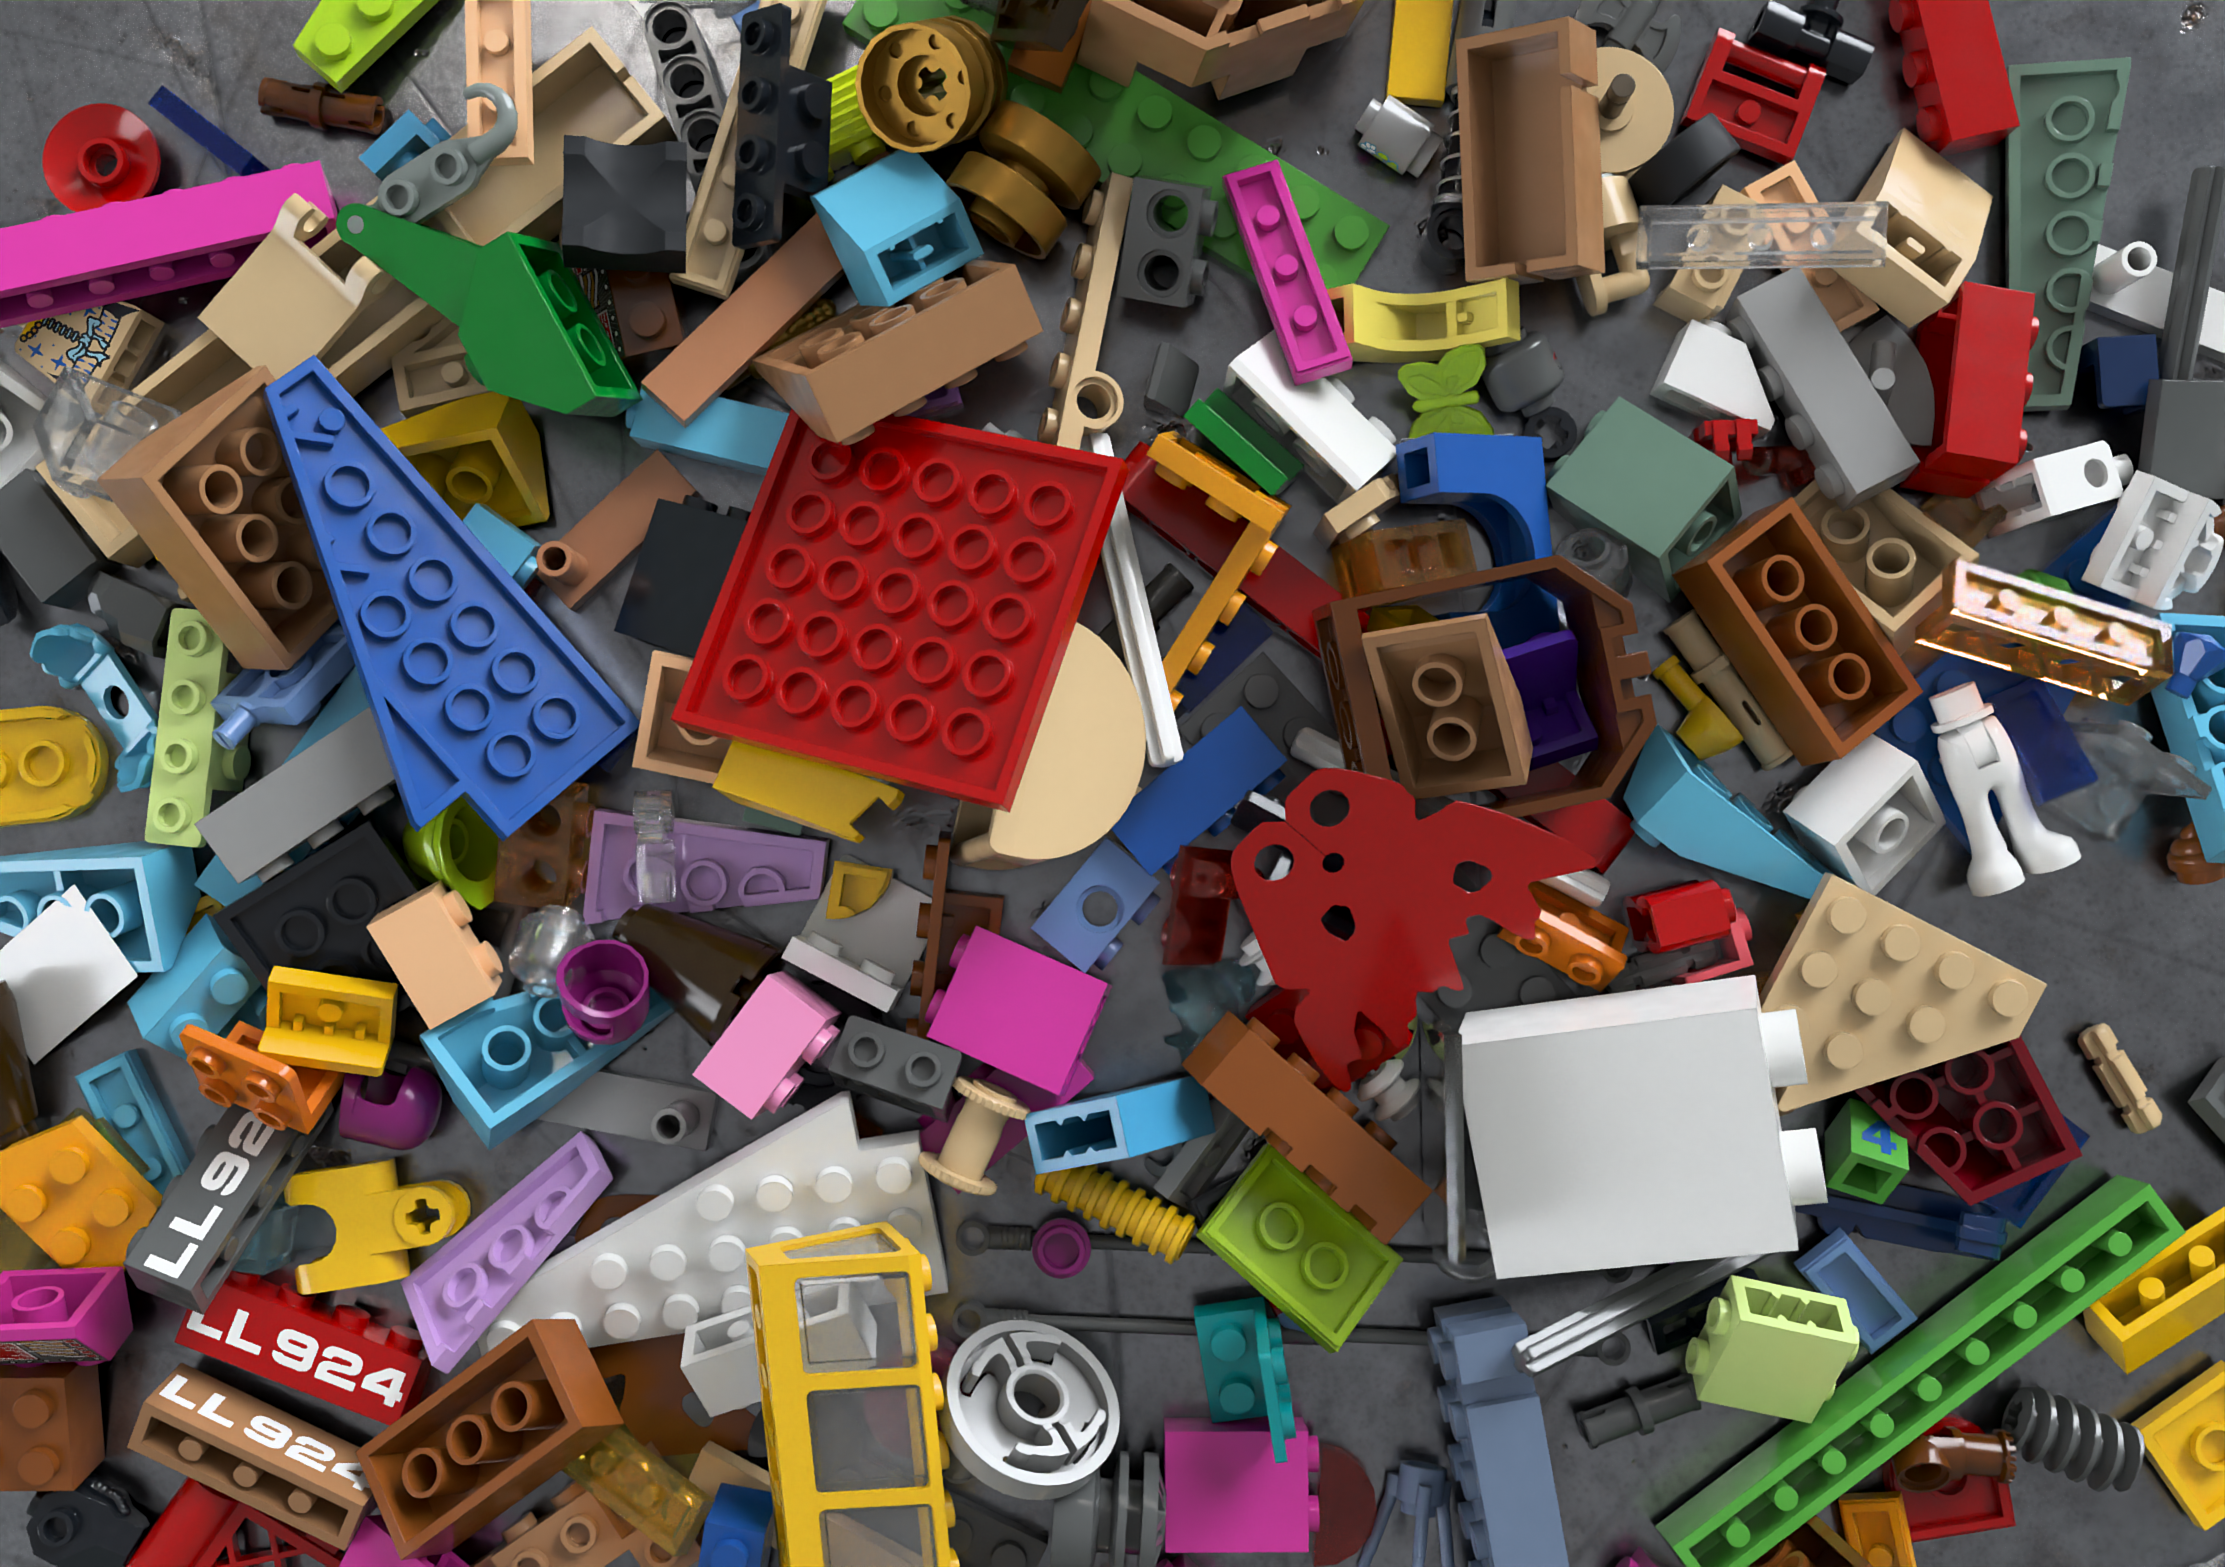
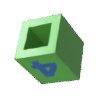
M1849 1098L1824 1133L1826 1187L1882 1205L1909 1171L1907 1139L1899 1136L1867 1103Z

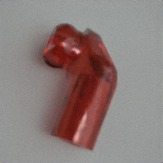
M1795 446L1753 447L1752 460L1742 461L1743 469L1747 474L1751 476H1769L1784 472L1788 484L1793 487L1801 486L1815 478L1814 471L1816 468L1809 458L1806 449L1799 450Z

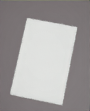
M75 884L61 895V897L69 902L71 907L56 900L0 950V981L6 980L16 998L26 1053L34 1065L138 977L92 908L90 907L89 912L84 911L87 901Z

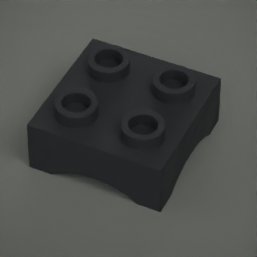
M564 135L562 219L564 268L686 274L687 142L664 141L649 145H618L597 141L586 136Z

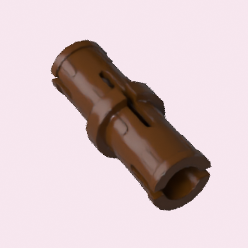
M264 77L259 86L258 105L262 106L260 112L263 115L298 119L309 122L315 129L328 130L331 126L343 127L374 135L379 134L384 125L385 106H382L383 99L379 96L359 95L348 92L341 94L330 83L320 81L315 82L313 85H303L272 77Z

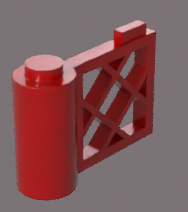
M187 1476L125 1567H246L274 1561L275 1567H287L286 1558L301 1554H307L326 1567H339L344 1554L338 1551L339 1548ZM245 1518L268 1531L271 1549L241 1556L236 1531ZM282 1540L289 1543L290 1545L283 1546ZM226 1547L228 1559L216 1561Z

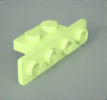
M174 608L171 611L145 840L148 843L202 848L206 845V840L194 824L210 814L212 790L243 791L244 779L248 775L251 766V755L248 749L249 733L236 745L234 750H228L221 746L212 735V732L224 720L210 702L237 674L226 672L229 649L196 609Z

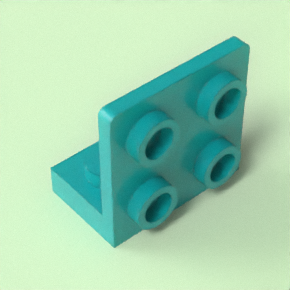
M1264 1296L1194 1306V1319L1212 1423L1268 1416L1275 1463L1288 1462L1285 1440L1295 1439L1297 1436L1279 1317L1267 1319Z

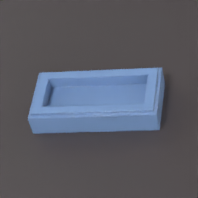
M1841 1227L1794 1262L1797 1269L1818 1293L1846 1299L1852 1324L1857 1327L1859 1332V1341L1870 1354H1873L1918 1319Z

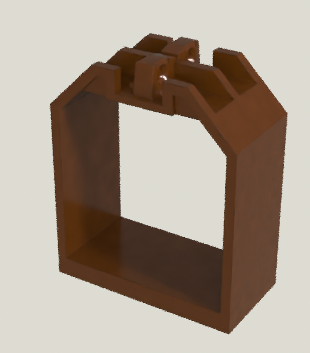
M1558 554L1333 601L1312 610L1344 768L1392 780L1372 679L1361 640L1362 631L1358 613L1371 611L1373 608L1390 607L1527 578L1563 602L1568 630L1573 631L1578 641L1576 678L1581 701L1598 735V749L1590 752L1569 786L1478 806L1518 818L1610 798L1657 725L1651 694L1635 697L1632 678L1652 674L1648 652L1645 650L1626 654L1623 636L1638 633L1632 602Z

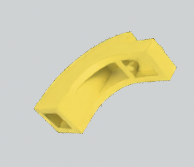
M1509 278L1497 279L1453 290L1419 294L1382 292L1354 283L1327 289L1353 361L1411 363L1440 361L1445 353L1460 345L1480 344L1483 348L1521 340L1519 282Z

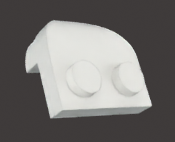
M2136 470L2128 487L2123 491L2122 497L2118 500L2117 509L2101 541L2093 549L2090 562L2081 580L2156 610L2172 609V599L2183 591L2190 593L2198 592L2215 569L2221 555L2224 539L2214 533V517L2219 516L2222 511L2209 498L2189 492L2156 476Z

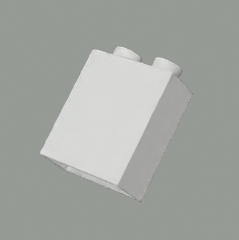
M1755 975L1466 1012L1454 1041L1453 1051L1497 1279L1799 1250L1795 1206L1828 1203L1816 1128L1782 1131L1778 1111L1776 1087L1808 1084L1796 1009L1762 1013Z

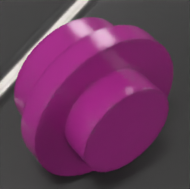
M1055 1218L1044 1223L1036 1232L1032 1243V1254L1036 1265L1046 1275L1059 1279L1069 1278L1081 1272L1087 1265L1091 1254V1242L1088 1233L1078 1222L1068 1218Z

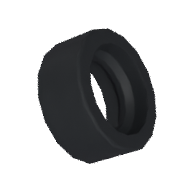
M1713 113L1705 115L1684 130L1629 178L1628 182L1633 191L1636 204L1650 221L1657 220L1674 208L1740 151L1741 148Z

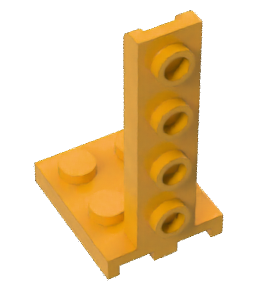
M1170 431L1159 433L1146 454L1159 462L1154 472L1180 489L1185 490L1187 486L1192 487V485H1195L1209 494L1205 504L1228 520L1236 522L1238 518L1241 519L1242 517L1250 520L1247 528L1162 661L1173 711H1175L1184 697L1182 693L1175 690L1187 670L1197 676L1215 648V645L1208 642L1207 638L1218 621L1229 626L1247 597L1239 592L1238 589L1250 571L1260 576L1279 547L1270 539L1292 505L1278 496L1272 497L1256 482L1179 433Z

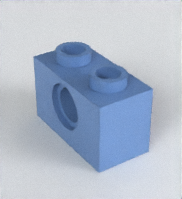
M1106 837L1032 925L1031 929L1082 972L1086 973L1092 964L1102 971L1124 945L1116 935L1130 919L1137 925H1140L1161 900L1153 892L1160 882L1155 877L1150 876L1143 867ZM1097 891L1107 892L1112 895L1116 900L1118 908L1115 918L1109 924L1102 926L1090 923L1083 913L1085 899L1091 893Z

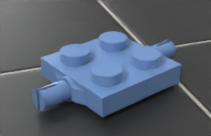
M338 618L289 670L243 669L210 702L224 720L212 732L214 739L221 746L228 750H234L236 745L253 727H258L262 723L298 725L309 720L318 712L321 707L320 701L336 684L343 682L356 666L340 619Z

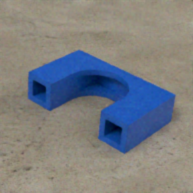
M1433 432L1396 445L1401 503L1448 504L1458 506L1469 512L1480 522L1491 541L1496 567L1553 556L1547 490L1545 486L1542 437ZM1527 578L1495 584L1487 603L1479 612H1448L1434 616L1439 620L1487 613L1502 650L1525 643L1531 637L1540 633H1556L1560 631L1557 598Z

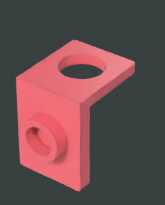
M1735 907L1736 922L1730 924V935L1718 939L1724 958L1717 960L1713 965L1698 970L1696 968L1688 969V973L1671 978L1673 984L1701 982L1754 965L1747 944L1748 941L1752 940V929L1747 915L1741 907Z

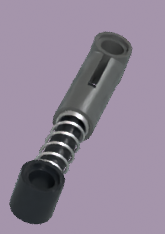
M1486 0L1459 1L1446 83V93L1451 97L1455 106L1454 111L1447 116L1451 132L1443 140L1444 146L1448 149L1447 156L1440 162V168L1444 171L1443 180L1436 185L1439 193L1434 199V204L1430 206L1428 222L1419 241V254L1423 263L1433 272L1442 275H1453L1465 269L1464 247L1449 249L1438 238V231L1452 229L1457 231L1464 240L1456 40L1513 28L1518 0H1491L1490 11L1484 10Z

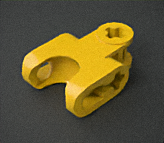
M395 1158L351 1163L293 1174L283 1189L285 1203L290 1206L315 1205L320 1207L331 1216L336 1227V1242L332 1251L327 1256L318 1257L311 1263L299 1265L295 1269L297 1292L302 1295L385 1283L410 1276L408 1249L435 1244L444 1238L457 1234L466 1226L471 1215V1202L468 1193L460 1184L443 1179L399 1186ZM426 1206L430 1209L438 1208L440 1219L437 1216H427Z

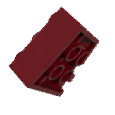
M2021 1035L2017 1039L1854 1090L1899 1136L1907 1139L1908 1146L1969 1206L2083 1156Z

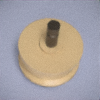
M1600 47L1597 48L1598 86L1587 87V92L1599 98L1601 174L1614 173L1629 179L1660 151L1667 140L1674 118L1673 98L1664 76L1649 60L1627 49Z

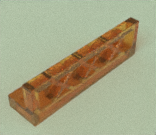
M1955 558L1942 570V605L1915 627L1916 643L2125 706L2131 705L2173 675L2172 624ZM1954 623L1973 630L1954 632L1946 628ZM2020 643L2026 646L2007 648L2000 645ZM2067 659L2079 661L2077 663L2060 664L2057 662H2053ZM2123 675L2132 677L2125 683L2106 678Z

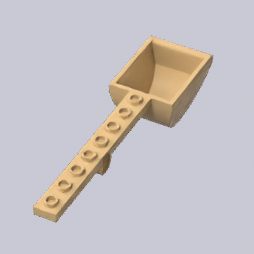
M1112 172L1098 190L1092 188L1086 198L1082 213V223L1088 224L1089 228L1086 243L1078 245L1072 262L1071 277L1077 278L1078 282L1075 297L1067 299L1062 312L1060 331L1067 333L1063 353L1058 352L1051 366L1048 384L1056 388L1052 408L1046 407L1041 417L1037 434L1038 442L1080 450L1082 436H1089V434L1100 432L1104 433L1118 420L1122 413L1124 399L1119 385L1109 375L1095 370L1133 186V178ZM1077 397H1085L1093 402L1097 409V419L1088 418L1082 414L1077 405ZM1077 622L1075 624L1010 813L960 800L949 858L953 864L978 870H1008L1070 855L1088 847L1104 836L1119 821L1133 799L1140 782L1146 752V731L1141 702L1133 681L1121 660L1100 637Z

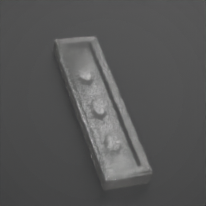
M1889 201L1640 206L1636 267L1637 270L1885 267Z

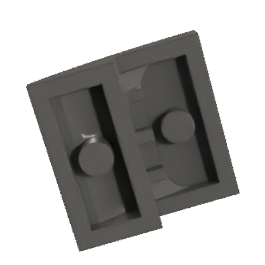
M2149 379L2138 464L2139 471L2156 476L2189 492L2209 499H2225V380Z

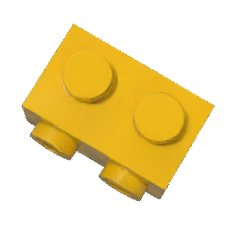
M274 966L267 981L266 1028L258 1045V1053L288 1065L374 1077L381 1076L395 1037L398 984Z

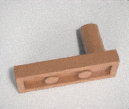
M657 449L559 541L546 542L539 548L536 562L540 570L537 575L570 610L575 612L641 551L658 498L682 504L685 495L698 498L701 494Z

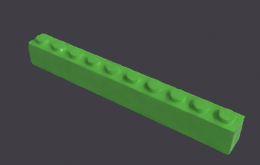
M2117 1174L1834 1390L1832 1398L1829 1401H1824L1812 1423L1792 1421L1654 1527L1684 1567H1748L2185 1234L2186 1231L2150 1184Z

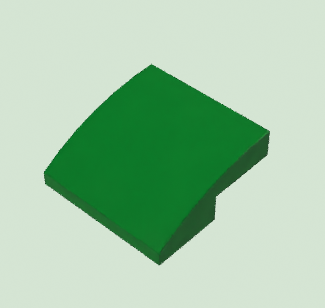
M1218 387L1205 402L1199 398L1183 415L1184 418L1272 497L1284 491L1304 471V464Z

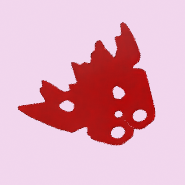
M1323 768L1308 775L1288 795L1285 800V821L1263 822L1259 824L1236 846L1231 857V871L1237 892L1275 984L1289 990L1309 989L1308 995L1295 1007L1294 1025L1325 1076L1335 1087L1343 1092H1348L1351 1089V1081L1347 1065L1361 1058V1052L1354 1034L1358 1011L1362 1012L1370 1021L1382 1029L1395 1047H1402L1407 1042L1409 1036L1408 1024L1417 1015L1416 996L1418 992L1432 993L1440 986H1446L1457 991L1464 989L1452 950L1449 946V940L1469 933L1466 924L1468 917L1475 915L1484 916L1523 939L1533 940L1535 939L1534 923L1540 918L1541 910L1528 889L1529 883L1592 869L1597 865V859L1567 839L1526 821L1493 809L1462 801H1454L1440 811L1418 820L1415 816L1416 801L1413 795L1409 794L1405 787L1398 782L1347 769ZM1336 790L1343 793L1349 801L1348 815L1342 822L1330 827L1315 823L1310 815L1311 802L1315 796L1323 791ZM1274 844L1283 845L1293 854L1294 863L1288 875L1278 880H1266L1260 877L1255 871L1254 866L1255 858L1259 851L1266 846ZM1330 853L1342 855L1344 865L1341 870L1332 873L1325 871L1323 868L1325 856ZM1464 861L1475 862L1487 867L1491 871L1492 878L1480 890L1467 892L1453 882L1457 864ZM1334 905L1347 906L1353 916L1355 930L1347 941L1330 934L1321 922L1324 914Z

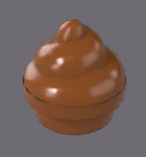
M2193 821L2183 827L2180 837L2171 843L2170 851L2166 856L2168 868L2176 872L2177 881L2183 884L2199 885L2212 883L2224 878L2225 863L2206 862Z

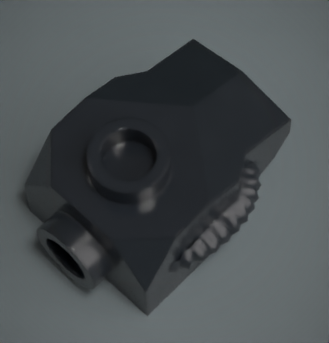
M91 1472L74 1491H37L26 1511L28 1515L32 1516L26 1526L33 1554L57 1567H125L131 1553L150 1526L146 1516L133 1506L128 1491L94 1472Z

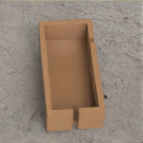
M1566 16L1457 39L1456 63L1466 281L1480 284L1509 278L1518 281L1519 285L1544 282V277L1559 280L1605 273L1599 98L1587 92V87L1598 86L1596 30Z

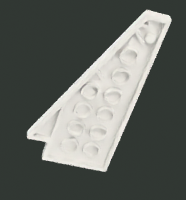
M850 1090L834 1095L544 1261L477 1339L481 1356H484L532 1319H575L588 1348L685 1333L687 1326L751 1305L745 1248L887 1221L904 1238L907 1237L911 1245L920 1254L926 1255L931 1269L932 1288L930 1291L924 1292V1295L948 1293V1275L928 1173L923 1169L918 1160L920 1153L923 1152L919 1130L860 1139ZM873 1237L788 1254L786 1257L795 1259L878 1253L877 1239ZM882 1273L852 1274L868 1305L897 1300V1297L885 1284ZM836 1276L799 1278L795 1282V1290Z

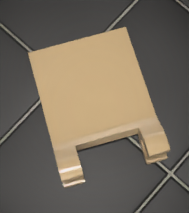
M297 193L291 195L284 202L276 223L268 236L197 317L252 369L257 366L266 365L275 380H278L313 355L320 360L357 316L368 306L385 296L396 283V279L377 264H374L366 256H362L352 266L346 281L343 280L303 243L319 233L328 222L329 217L312 202L309 201L307 203Z

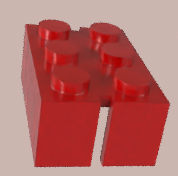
M1964 281L1949 304L1918 324L1916 348L1927 365L1934 388L1935 421L1931 448L1911 446L1920 463L1905 481L1900 483V487L1968 499L2021 461L2027 446V431L2021 428L2023 408L2027 404L2033 388V375L2027 372L2029 351L2034 346L2039 331V320L2036 316H2033L2035 293Z

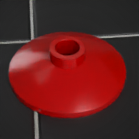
M97 103L79 107L58 121L46 140L42 165L46 183L53 195L65 207L73 212H80L99 208L111 202H127L149 197L159 177L161 158L157 140L151 129L142 119L123 107L107 103ZM117 160L114 171L105 176V165L109 161Z

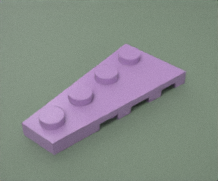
M598 808L594 810L582 925L620 919L628 909L638 910L644 904H651L676 913L689 911L690 913L713 911L717 908L752 907L820 899L824 890L830 838L808 835L798 836L779 831Z
M580 1131L416 1268L410 1276L400 1282L431 1365L448 1375L614 1179L595 1140L584 1132Z

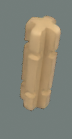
M2105 1023L2088 1027L2079 1033L2078 1044L2087 1059H2094L2095 1065L2092 1068L2115 1106L2118 1108L2123 1107L2124 1113L2121 1116L2130 1131L2135 1134H2142L2158 1127L2161 1124L2162 1113L2153 1098L2145 1097L2147 1088L2124 1050L2116 1049L2118 1040L2111 1028Z

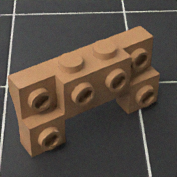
M650 1441L586 1486L581 1478L565 1486L550 1498L554 1508L538 1519L535 1518L531 1511L517 1519L500 1533L505 1540L503 1543L469 1566L605 1567L630 1550L640 1567H689L699 1560L703 1530L683 1498H681L666 1462L652 1441Z

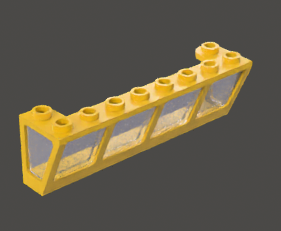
M887 1221L745 1248L779 1567H960L955 1550L949 1547L948 1528L955 1526V1510L951 1495L948 1490H944L942 1470L949 1468L950 1457L942 1431H938L936 1411L943 1409L944 1396L937 1373H932L930 1352L937 1350L938 1336L932 1315L930 1313L926 1314L924 1292L930 1291L932 1288L931 1269L926 1255L920 1254L911 1245L907 1237L904 1238Z

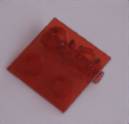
M1180 845L1178 858L1175 860L1170 873V884L1173 889L1170 914L1161 932V943L1164 948L1162 965H1221L1231 899H1240L1231 871V857L1234 850ZM1255 867V871L1258 873V875L1265 879L1262 871L1259 868Z

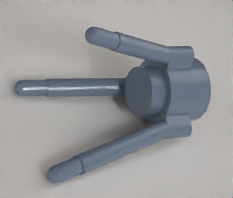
M1401 1460L1399 1473L1387 1472L1385 1494L1366 1539L1357 1567H1370L1397 1499L1401 1501V1512L1416 1516L1412 1567H1424L1429 1518L1435 1517L1436 1507L1442 1567H1455L1450 1514L1452 1482L1446 1480L1447 1468L1429 1462Z

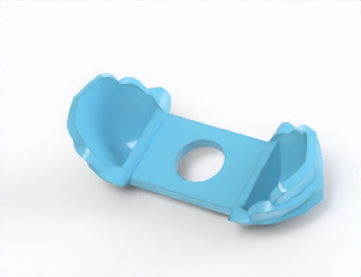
M78 623L71 625L59 624L36 633L29 653L31 659L41 663L43 671L47 674L58 676L59 684L63 688L72 689L80 684L124 749L114 762V767L119 770L117 773V787L119 791L127 792L151 786L159 717L115 653V648L102 635ZM113 686L119 687L128 699L129 711L126 717L121 716L112 705L111 690Z

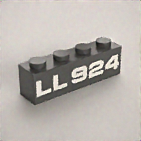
M330 1102L308 1135L288 1126L284 1131L273 1129L259 1121L251 1110L233 1103L231 1107L227 1108L217 1125H210L200 1137L196 1148V1156L184 1174L177 1175L168 1184L162 1197L161 1208L149 1226L138 1230L131 1239L126 1250V1260L123 1264L136 1287L204 1315L334 1111L332 1102Z

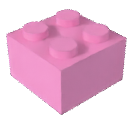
M787 970L769 974L692 1075L751 1120L766 1110L775 1114L780 1107L784 1108L805 1081L797 1073L803 1064L808 1062L811 1065L816 1059L820 1060L841 1033L833 1024L842 1012Z

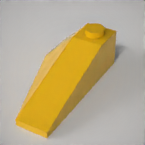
M488 392L457 399L381 428L382 432L462 521L475 503L489 506L516 527L546 522L548 520L550 512L540 437L521 400L496 392Z

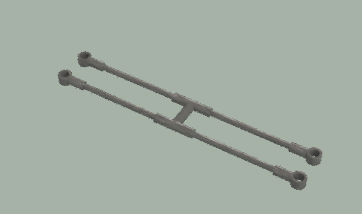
M969 1218L958 1227L955 1240L958 1249L968 1256H978L985 1252L986 1249H1020L1021 1251H1031L1036 1232H1032V1228L988 1226L982 1219ZM970 1227L978 1228L984 1234V1242L979 1246H969L963 1240V1232ZM1088 1234L1091 1249L1148 1252L1149 1246L1142 1243L1141 1246L1136 1247L1132 1244V1237L1130 1236L1119 1238L1114 1235ZM1190 1239L1183 1252L1210 1254L1205 1243L1200 1239ZM1391 1247L1403 1258L1402 1262L1494 1266L1492 1251ZM1634 1266L1621 1267L1618 1272L1612 1274L1607 1273L1605 1269L1568 1272V1274L1601 1275L1608 1282L1616 1284L1623 1283L1629 1279L1633 1273ZM972 1299L959 1303L952 1316V1328L957 1335L965 1339L983 1327L1007 1320L1035 1321L1065 1331L1197 1336L1195 1321L1029 1314L1028 1310L985 1308L979 1301ZM965 1310H973L980 1316L981 1323L975 1328H965L959 1321V1315ZM1280 1324L1283 1344L1319 1345L1307 1333L1288 1329ZM1354 1328L1345 1340V1342L1429 1346L1427 1331ZM1621 1332L1613 1336L1620 1340L1619 1350L1615 1354L1609 1356L1603 1354V1341L1576 1356L1598 1357L1606 1365L1618 1366L1629 1358L1631 1345L1628 1338Z

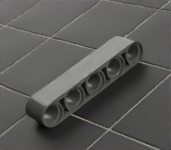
M660 0L652 4L645 12L642 22L643 32L678 142H687V170L696 195L710 152L702 153L696 151V146L702 137L717 133L725 109V103L704 37L690 9L681 1ZM676 27L687 29L683 38L676 43L667 44L662 42L663 36L668 30ZM696 80L704 82L703 89L698 95L692 98L679 97L680 89L684 84ZM770 244L757 247L755 254L749 260L741 262L735 282L743 284L772 256Z

